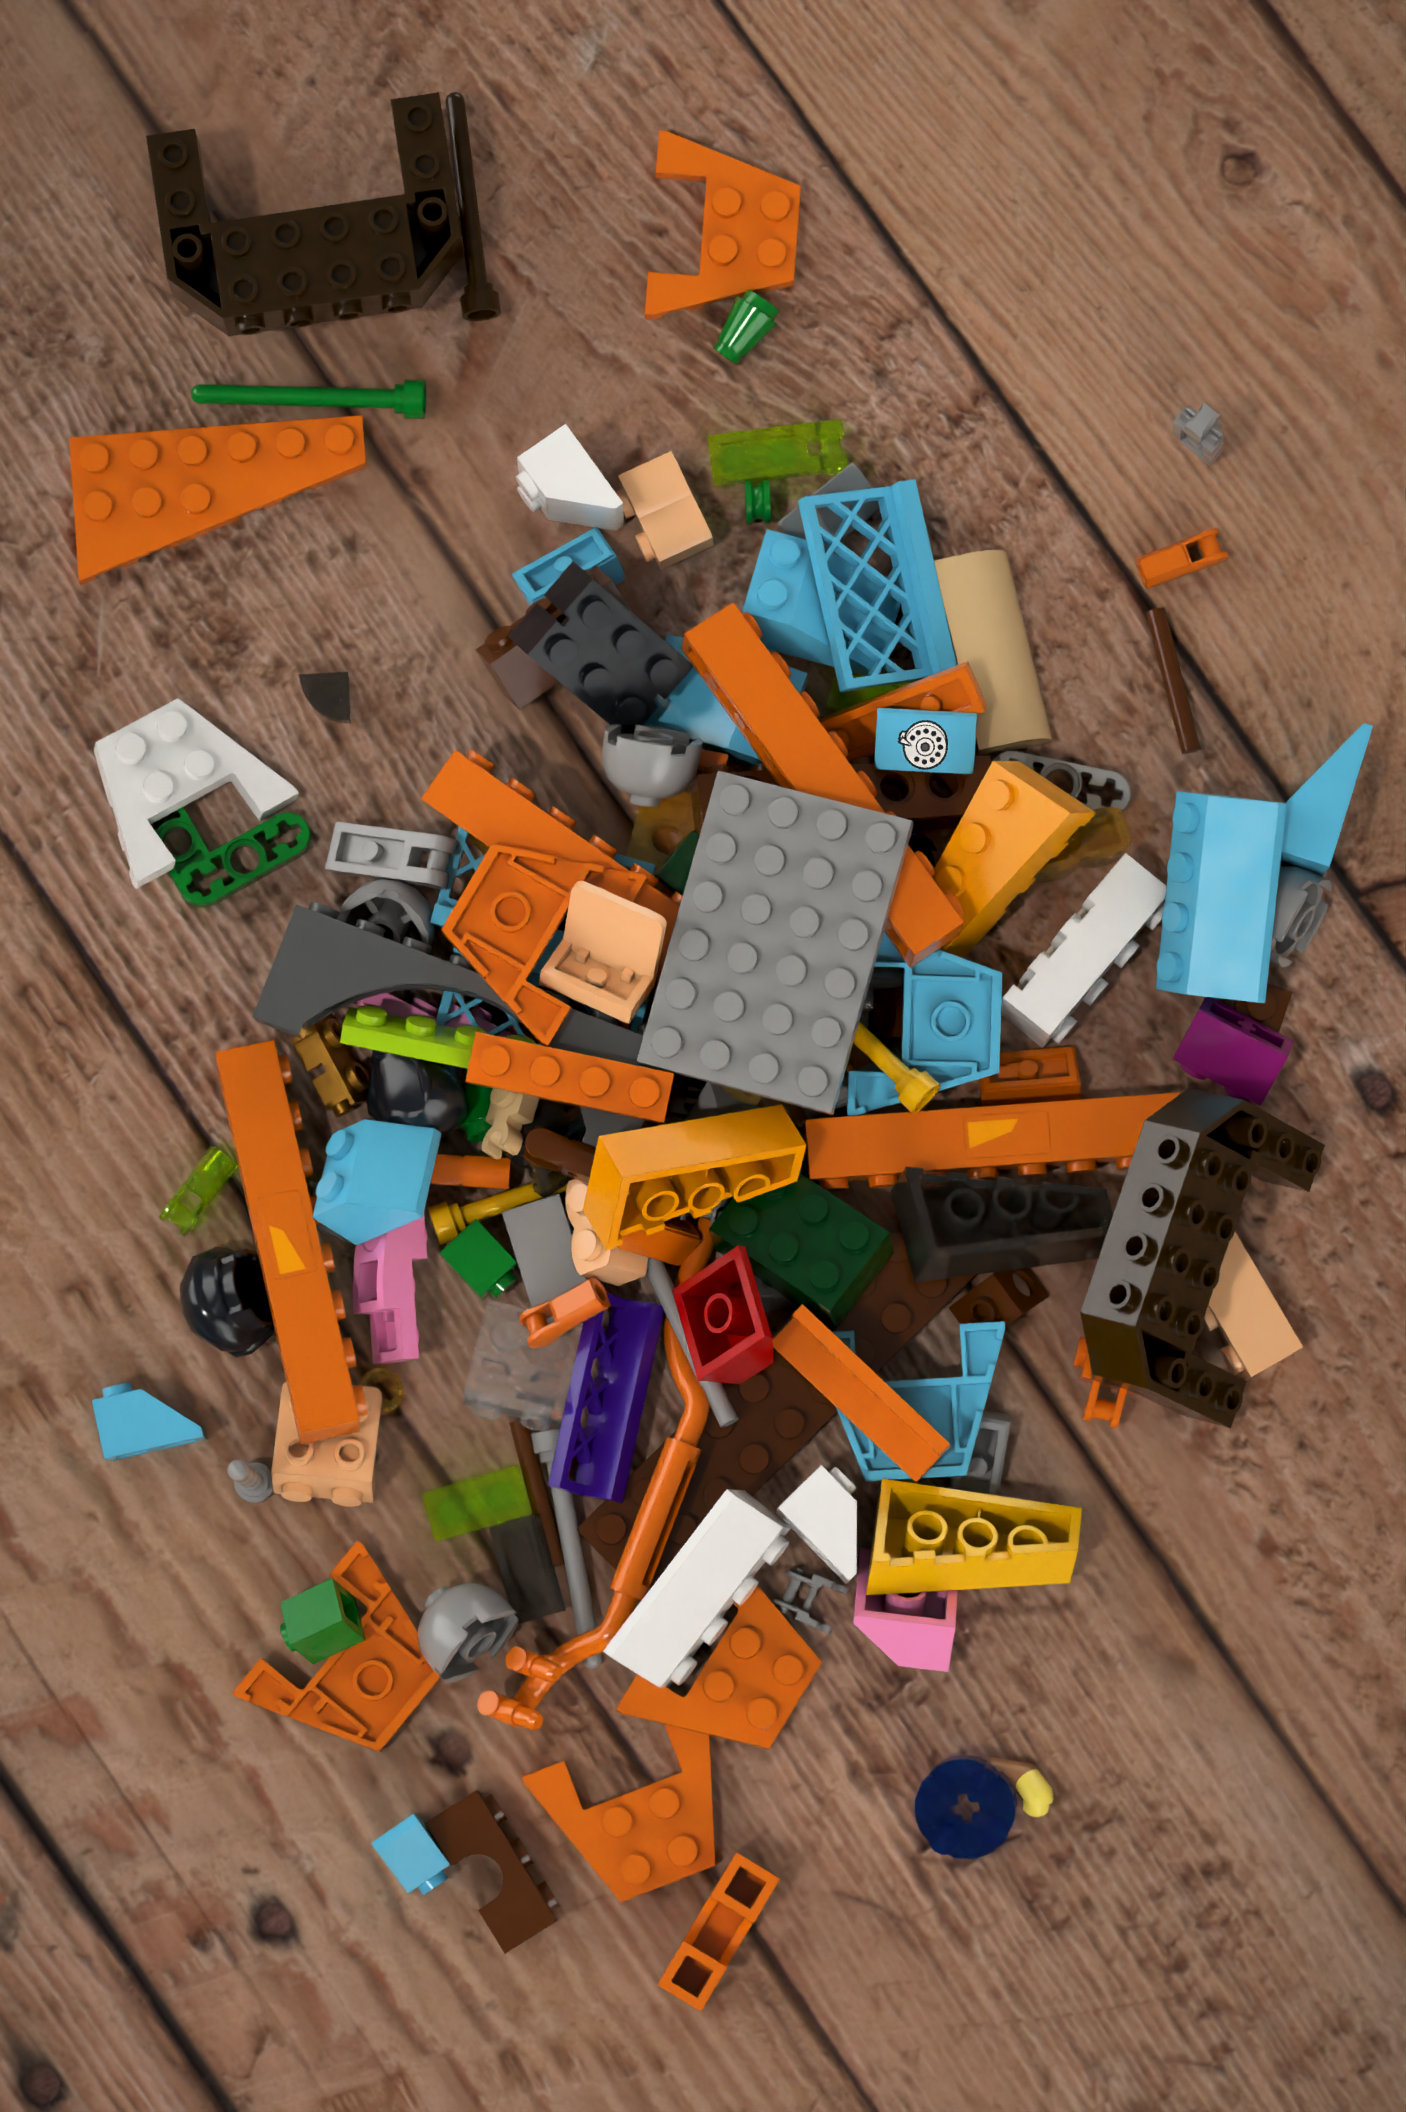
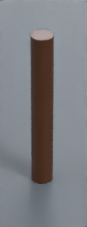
M1165 608L1147 611L1146 616L1182 754H1189L1199 751L1201 747Z
M529 1418L510 1422L509 1425L546 1569L564 1565L562 1547L538 1453L534 1454Z

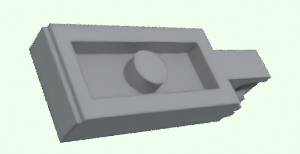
M1203 403L1198 411L1189 405L1173 421L1172 436L1211 466L1223 451L1224 437L1222 435L1224 433L1220 430L1222 425L1218 422L1221 415L1206 403Z

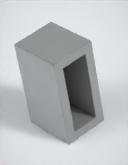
M559 1194L502 1212L531 1307L549 1301L589 1279L588 1277L581 1276L573 1263L571 1240L574 1227L570 1223L566 1205H562Z

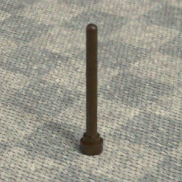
M452 92L446 97L445 103L468 285L464 287V294L460 297L462 318L468 321L489 320L501 314L499 293L493 290V284L487 282L465 100L462 94Z

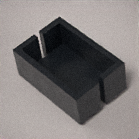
M574 561L544 594L546 598L567 616L561 624L540 604L536 603L508 636L531 659L608 724H622L620 734H634L635 725H644L658 708L652 702L654 698L659 694L663 699H666L693 668V665Z

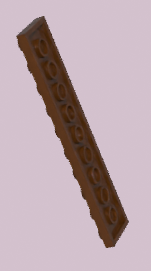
M938 1184L924 1185L882 1226L890 1232L894 1254L837 1329L834 1331L824 1324L832 1332L854 1330L856 1355L876 1374L1001 1251V1248ZM793 1316L772 1335V1340L793 1319ZM774 1348L773 1364L742 1384H722L739 1418L735 1423L721 1428L711 1407H709L707 1421L696 1447L701 1449L702 1452L649 1590L726 1489L745 1490L753 1497L838 1412L836 1407ZM676 1431L670 1436V1438H674ZM665 1442L628 1477L623 1503L604 1501L577 1528L579 1534L615 1570L620 1562Z

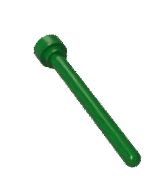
M405 379L404 384H395L394 389L198 384L192 388L191 398L198 404L394 409L395 414H404V419H425L426 381Z

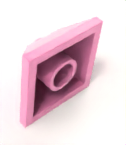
M860 1547L853 1624L898 1666L948 1672L956 1625L958 1590L866 1595L871 1549Z

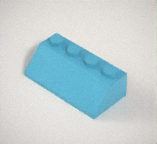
M1176 792L1175 809L1172 816L1173 830L1170 858L1167 864L1168 877L1165 905L1162 913L1163 924L1160 952L1157 961V990L1193 996L1265 1003L1287 803L1218 794Z

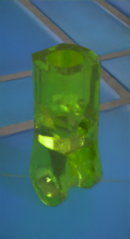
M211 1145L164 1207L159 1219L163 1222L167 1219L171 1220L181 1228L180 1234L185 1237L196 1225L215 1196L238 1167V1164ZM188 1191L201 1200L193 1212L180 1203Z

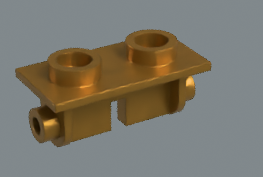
M329 1014L310 1026L304 1039L294 1036L291 1043L307 1072L323 1064L326 1072L313 1079L312 1082L326 1110H333L336 1118L352 1111L354 1109L353 1105L366 1103L370 1079L362 1065L354 1061L346 1044L340 1043L342 1025Z

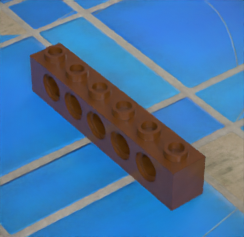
M990 755L975 756L974 772L972 774L880 770L874 767L875 757L871 756L858 757L849 761L856 773L861 770L870 778L877 791V796L874 798L886 813L890 810L897 817L912 820L914 823L912 831L957 828L991 765ZM763 763L753 766L751 771L732 772V768L729 766H714L706 768L702 771V774L696 775L690 787L695 832L699 835L701 833L718 771L779 786ZM940 781L946 784L950 790L951 797L940 798L934 795L930 790L929 782ZM892 784L901 791L903 799L900 801L887 799L882 794L880 785Z

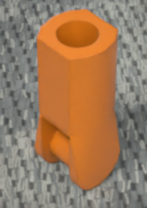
M1218 528L1204 531L1178 543L1135 558L1136 567L1144 587L1149 589L1227 560L1229 555L1227 551H1221L1216 538L1220 535ZM1199 545L1203 559L1192 562L1187 549Z
M437 1154L430 1183L435 1185H462L463 1187L510 1190L512 1159Z
M591 1277L559 1296L525 1310L519 1316V1321L522 1326H527L530 1336L527 1338L529 1347L537 1349L550 1345L570 1329L608 1309L611 1304L604 1286L596 1278ZM553 1316L555 1321L548 1325L546 1319Z

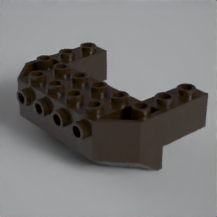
M439 92L390 99L405 194L211 223L202 156L196 130L189 129L146 136L166 275L173 297L227 336L253 335L275 329L300 328L315 323L335 320L346 321L362 316L400 313L410 309L422 308L463 255Z
M1191 1088L1186 1089L1144 1121L1080 1311L1093 1380L1128 1389L1183 1416L1227 1428L1232 1427L1236 1412L1242 1404L1243 1391L1247 1381L1193 1355L1192 1352L1197 1337L1203 1329V1319L1213 1289L1219 1281L1220 1268L1229 1241L1235 1233V1223L1245 1193L1250 1187L1251 1176L1263 1182L1310 1192L1314 1177L1321 1165L1324 1144L1245 1100Z

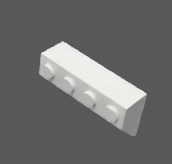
M726 1489L603 1652L659 1688L670 1687L673 1682L678 1686L681 1685L697 1665V1661L692 1657L703 1642L710 1646L727 1626L728 1621L723 1616L732 1604L736 1602L741 1606L753 1593L759 1583L753 1578L765 1562L770 1566L773 1565L785 1551L789 1541L784 1536L791 1527L745 1490Z

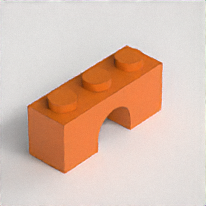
M735 1852L657 1985L701 2012L780 1878Z

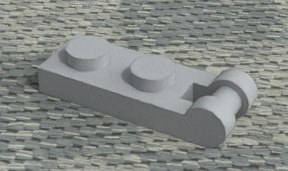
M336 821L325 870L341 875L378 880L389 879L407 884L447 890L450 874L445 872L449 856L455 855L458 841L436 834ZM423 851L430 852L426 868L419 867Z

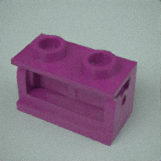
M1205 997L1183 1040H1181L1173 1060L1179 1062L1182 1070L1190 1076L1201 1080L1209 1078L1224 1086V1090L1229 1096L1245 1100L1249 1103L1252 1101L1261 1106L1287 1060L1294 1041L1214 998Z

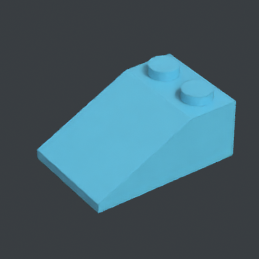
M766 529L742 614L748 612L756 620L763 635L760 640L767 649L834 667L807 541ZM832 553L827 561L829 572L844 584L853 566L837 554ZM860 573L851 590L871 605L880 587ZM887 594L878 611L895 624L900 603ZM845 599L838 608L840 621L854 632L864 614ZM872 620L861 636L879 652H882L891 637L890 634ZM854 648L849 656L851 671L857 674L867 676L875 663L857 648Z
M667 634L665 641L688 660L681 650L683 638ZM694 667L666 699H663L658 694L652 701L658 708L644 725L690 734L689 744L700 738L703 740L702 749L728 754L730 761L750 768L762 764V761ZM789 667L791 677L788 679L796 690L801 693L805 690L808 673Z
M1363 723L1286 802L1280 866H1298L1314 871L1322 876L1330 867L1372 732V725Z

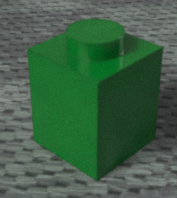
M477 1219L439 1253L441 1258L482 1301L489 1294L497 1299L517 1280L512 1274L518 1268L517 1262Z
M333 1578L280 1602L284 1623L280 1625V1631L285 1644L292 1652L298 1651L312 1664L318 1663L366 1640L356 1598Z

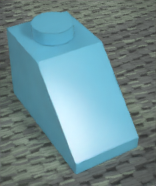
M131 1383L102 1389L103 1397L92 1400L104 1459L109 1462L207 1440L205 1429L144 1390H133Z
M418 1813L412 1814L371 1843L407 1893L418 1888L424 1896L448 1879L443 1870L450 1866V1863Z

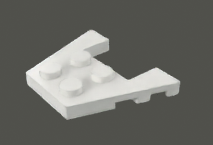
M179 698L97 741L94 747V754L109 806L113 808L119 829L118 837L122 851L125 850L130 867L129 875L135 889L172 870L176 862L151 826L152 823L228 782L234 784L259 821L296 802L299 794L292 784Z

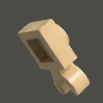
M493 1088L490 1095L491 1103L485 1120L492 1127L483 1139L482 1151L495 1159H500L503 1150L513 1156L517 1155L523 1142L521 1134L522 1125L532 1123L539 1098Z

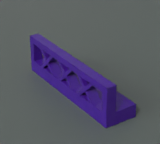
M607 1293L611 1304L610 1307H612L608 1328L604 1331L602 1327L604 1311L583 1322L548 1486L586 1498L623 1503L664 1310L662 1306L655 1303L626 1300ZM597 1357L600 1366L597 1378L593 1380L591 1369L593 1360ZM587 1406L589 1412L586 1427L582 1429L580 1423L583 1409ZM576 1455L578 1467L575 1481L573 1482L568 1480L572 1458Z

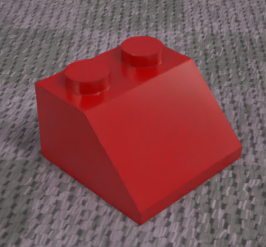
M738 1245L672 1289L698 1381L742 1384L774 1363L772 1335L745 1246Z

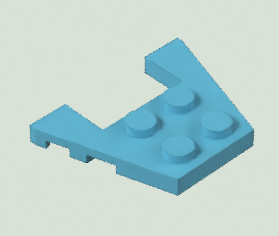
M883 933L874 967L904 968L901 1061L910 1070L916 1068L920 1073L927 1071L941 1085L939 1091L998 1074L1003 973L940 949L910 968L887 935ZM848 1070L847 1116H857L881 1107L901 1103L898 1100L900 1094L894 1090L896 1084L883 1071Z
M1005 1321L960 1324L962 1377L884 1381L951 1444V1447L921 1479L967 1476L1005 1333ZM854 1330L833 1332L856 1354ZM837 1409L866 1482L882 1481V1479H911Z

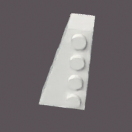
M1125 853L1088 896L1078 914L1075 913L1060 929L1050 943L1051 946L1048 950L1040 953L1019 980V985L1017 987L1013 985L1003 996L1001 1015L1041 1048H1044L1051 1039L1060 1044L1077 1023V1020L1071 1014L1080 1003L1084 1001L1091 1006L1109 984L1102 978L1114 963L1122 968L1140 947L1133 939L1145 925L1153 931L1162 921L1166 885Z

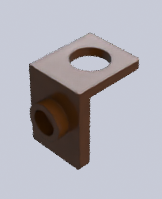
M1019 1256L986 1278L952 1304L949 1309L960 1324L1005 1321V1327H1007L1021 1315L1048 1298L1049 1294L1024 1259ZM1013 1274L1020 1276L1027 1283L1030 1296L1022 1294L1013 1282Z

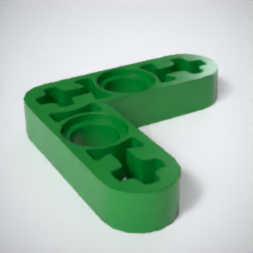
M184 807L176 810L181 815L179 818L165 821L156 830L163 843L166 835L175 829H183L191 835L192 845L185 854L172 855L176 862L174 868L169 873L184 899L196 908L214 906L293 862L307 852L311 843V834L304 819L295 813L286 812L270 818L210 853ZM174 811L173 813L169 814V815H168L169 818H170L176 811ZM158 820V821L152 823L151 825H153V824H158V823H161V822H160V820ZM287 824L291 830L300 828L302 832L296 836L298 844L293 848H289L286 843L272 848V852L277 858L268 862L264 847L256 839L265 835L267 843L270 844L281 836L279 831L281 826ZM243 847L252 848L259 855L257 868L247 874L235 871L231 865V858L234 852ZM222 859L226 873L234 882L225 886L223 878L220 877L209 885L211 893L208 896L203 897L199 891L190 893L189 889L194 885L192 877L200 872L204 878L215 875L219 871L213 863Z

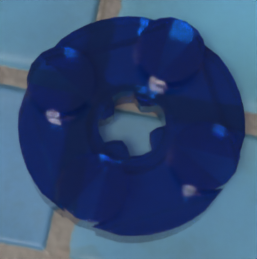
M959 1755L941 1761L923 1779L915 1798L916 1821L922 1835L929 1841L930 1847L941 1855L948 1854L959 1859L979 1858L993 1852L1006 1841L1017 1816V1797L1010 1779L1002 1771L999 1772L994 1766L988 1764L987 1760L978 1756ZM967 1794L970 1802H978L980 1810L973 1812L971 1820H965L961 1814H955L952 1806L958 1804L959 1795Z

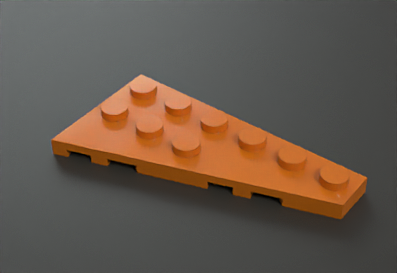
M363 416L69 437L78 581L80 585L97 579L96 576L120 566L124 568L139 562L138 559L166 547L169 549L236 522L240 520L239 517L261 508L267 509L282 503L281 500L302 491L316 489L367 468Z

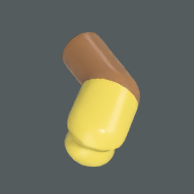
M990 1758L987 1782L1015 1786L1023 1798V1811L1027 1815L1042 1817L1048 1813L1049 1804L1054 1800L1053 1791L1035 1765Z

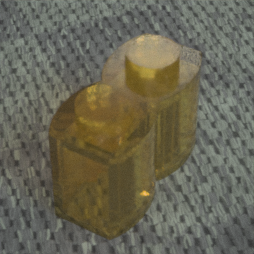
M1114 807L1094 809L1093 811L1096 814L1085 826H1080L1067 840L1069 844L1056 858H1051L1034 876L1036 878L1035 881L1051 882L1060 880L1072 874L1079 866L1087 868L1102 867L1120 859L1127 852L1131 844L1121 809Z

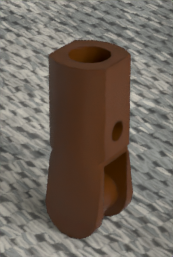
M536 1128L527 1135L523 1153L526 1160L535 1166L556 1172L560 1171L563 1175L589 1183L596 1147L576 1140H570L545 1128Z

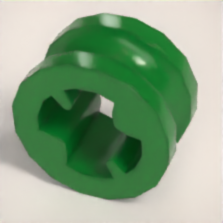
M751 480L744 481L746 525H752L756 519L763 520L764 524H771L769 480H763L762 484L758 486L753 485Z

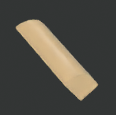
M984 550L935 560V569L956 663L959 665L967 661L969 662L988 705L984 712L977 714L975 756H993L1005 751H1015L1053 742L1007 553L1003 550Z

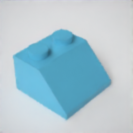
M364 1119L333 1133L326 1146L327 1157L322 1178L316 1188L317 1199L312 1218L356 1246L422 1218L441 1132L435 1128Z

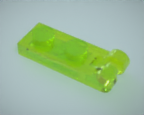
M826 420L707 435L713 488L744 484V481L751 480V483L762 482L763 480L770 481L817 474L835 475L840 473L849 465L847 454L842 453L840 439L845 436L843 422L841 420ZM807 442H821L823 455L809 456Z

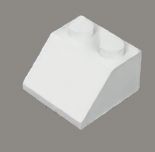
M566 424L517 457L519 474L515 478L520 485L517 487V491L532 512L540 508L548 520L589 527L597 526V528L617 531L624 526L623 502Z
M821 1465L777 1508L776 1513L847 1584L857 1574V1501L851 1496L856 1487L837 1467L828 1472Z

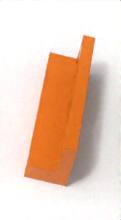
M802 1304L792 1314L793 1319L772 1340L773 1348L917 1483L951 1447V1444Z

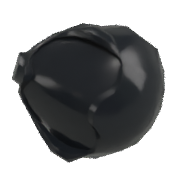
M376 1050L372 1051V1070L366 1103L368 1114L375 1120L435 1128L441 1132V1137L452 1132L467 1117L468 1102L463 1083L460 1081L461 1067Z
M214 1247L192 1257L180 1283L181 1308L191 1331L202 1341L220 1351L228 1352L235 1358L252 1354L275 1332L258 1254L248 1249L236 1252L227 1247Z

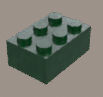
M799 1173L797 1182L737 1203L733 1197L709 1228L713 1246L717 1252L725 1255L738 1245L745 1246L754 1276L781 1293L800 1307L803 1304L821 1322L834 1331L894 1254L889 1231L801 1173Z

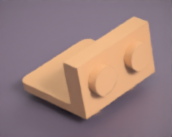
M578 881L571 890L563 940L542 968L539 984L629 1024L655 986L667 925L665 918L646 907L619 897L603 888L585 881Z
M285 1382L281 1392L271 1470L273 1493L281 1494L284 1499L294 1502H307L311 1500V1497L331 1499L333 1503L346 1507L359 1506L362 1502L373 1503L375 1492L374 1466L382 1407L381 1391L375 1387L362 1386L368 1415L359 1416L360 1432L300 1445L288 1387Z

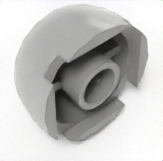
M622 724L605 727L602 765L606 777L615 788L630 794L631 803L640 806L657 807L659 806L660 798H672L688 789L695 779L700 763L703 742L700 738L689 744L690 734L668 728L635 725L634 734H620Z
M1280 866L1270 953L1271 962L1280 967H1287L1293 962L1285 957L1293 949L1302 954L1308 947L1328 909L1329 904L1323 902L1321 897L1323 888L1332 893V884L1329 879L1314 871L1298 866Z
M379 879L364 883L346 898L337 917V920L352 926L356 925L358 919L378 925L386 929L384 938L400 944L403 943L404 937H409L432 947L435 939V925L430 923L433 912L427 899L416 888L401 881Z
M480 1583L458 1584L450 1589L447 1586H443L434 1591L424 1604L426 1611L420 1619L417 1638L420 1652L432 1669L446 1683L457 1682L479 1670L473 1661L487 1649L491 1659L501 1651L518 1626L519 1619L515 1615L517 1612L500 1594L489 1586Z

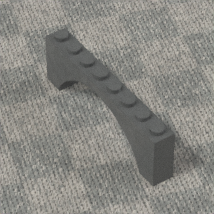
M311 901L309 909L296 904L252 1016L261 1024L304 1039L310 1026L354 1002L379 994L401 990L433 989L456 992L480 999L503 1010L522 1023L465 958L452 954L449 962L430 955L433 947L409 937H404L402 944L384 938L386 929L361 919L357 920L355 926L337 920L339 911ZM545 990L546 993L565 1004L572 1005V999L553 991ZM571 1008L570 1013L550 1045L552 1048L661 1070L637 1062L646 1029L645 1026L639 1025L635 1033L618 1026L619 1019L594 1008L591 1009L589 1015ZM580 1107L586 1126L582 1143L593 1147L597 1146L598 1137L601 1135L642 1129L647 1122L641 1119Z

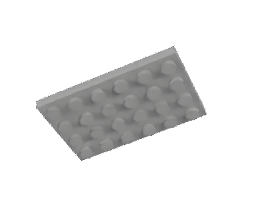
M718 771L637 1062L653 1068L833 1115L914 825L913 821Z

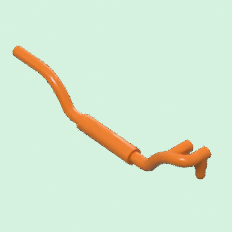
M699 1217L695 1229L702 1241L681 1264L673 1284L674 1287H677L708 1265L714 1246L709 1232L711 1224L707 1218ZM666 1314L664 1320V1347L667 1362L675 1385L684 1400L685 1407L674 1438L667 1437L611 1582L609 1589L615 1592L606 1616L599 1627L574 1637L560 1645L549 1655H538L517 1646L511 1648L505 1658L507 1668L528 1677L512 1698L490 1690L483 1692L478 1699L477 1706L479 1712L485 1716L514 1727L521 1726L529 1730H538L543 1724V1716L535 1709L551 1686L578 1663L602 1653L635 1610L638 1600L642 1601L648 1593L702 1452L701 1449L696 1447L706 1424L710 1407L707 1395L697 1380Z

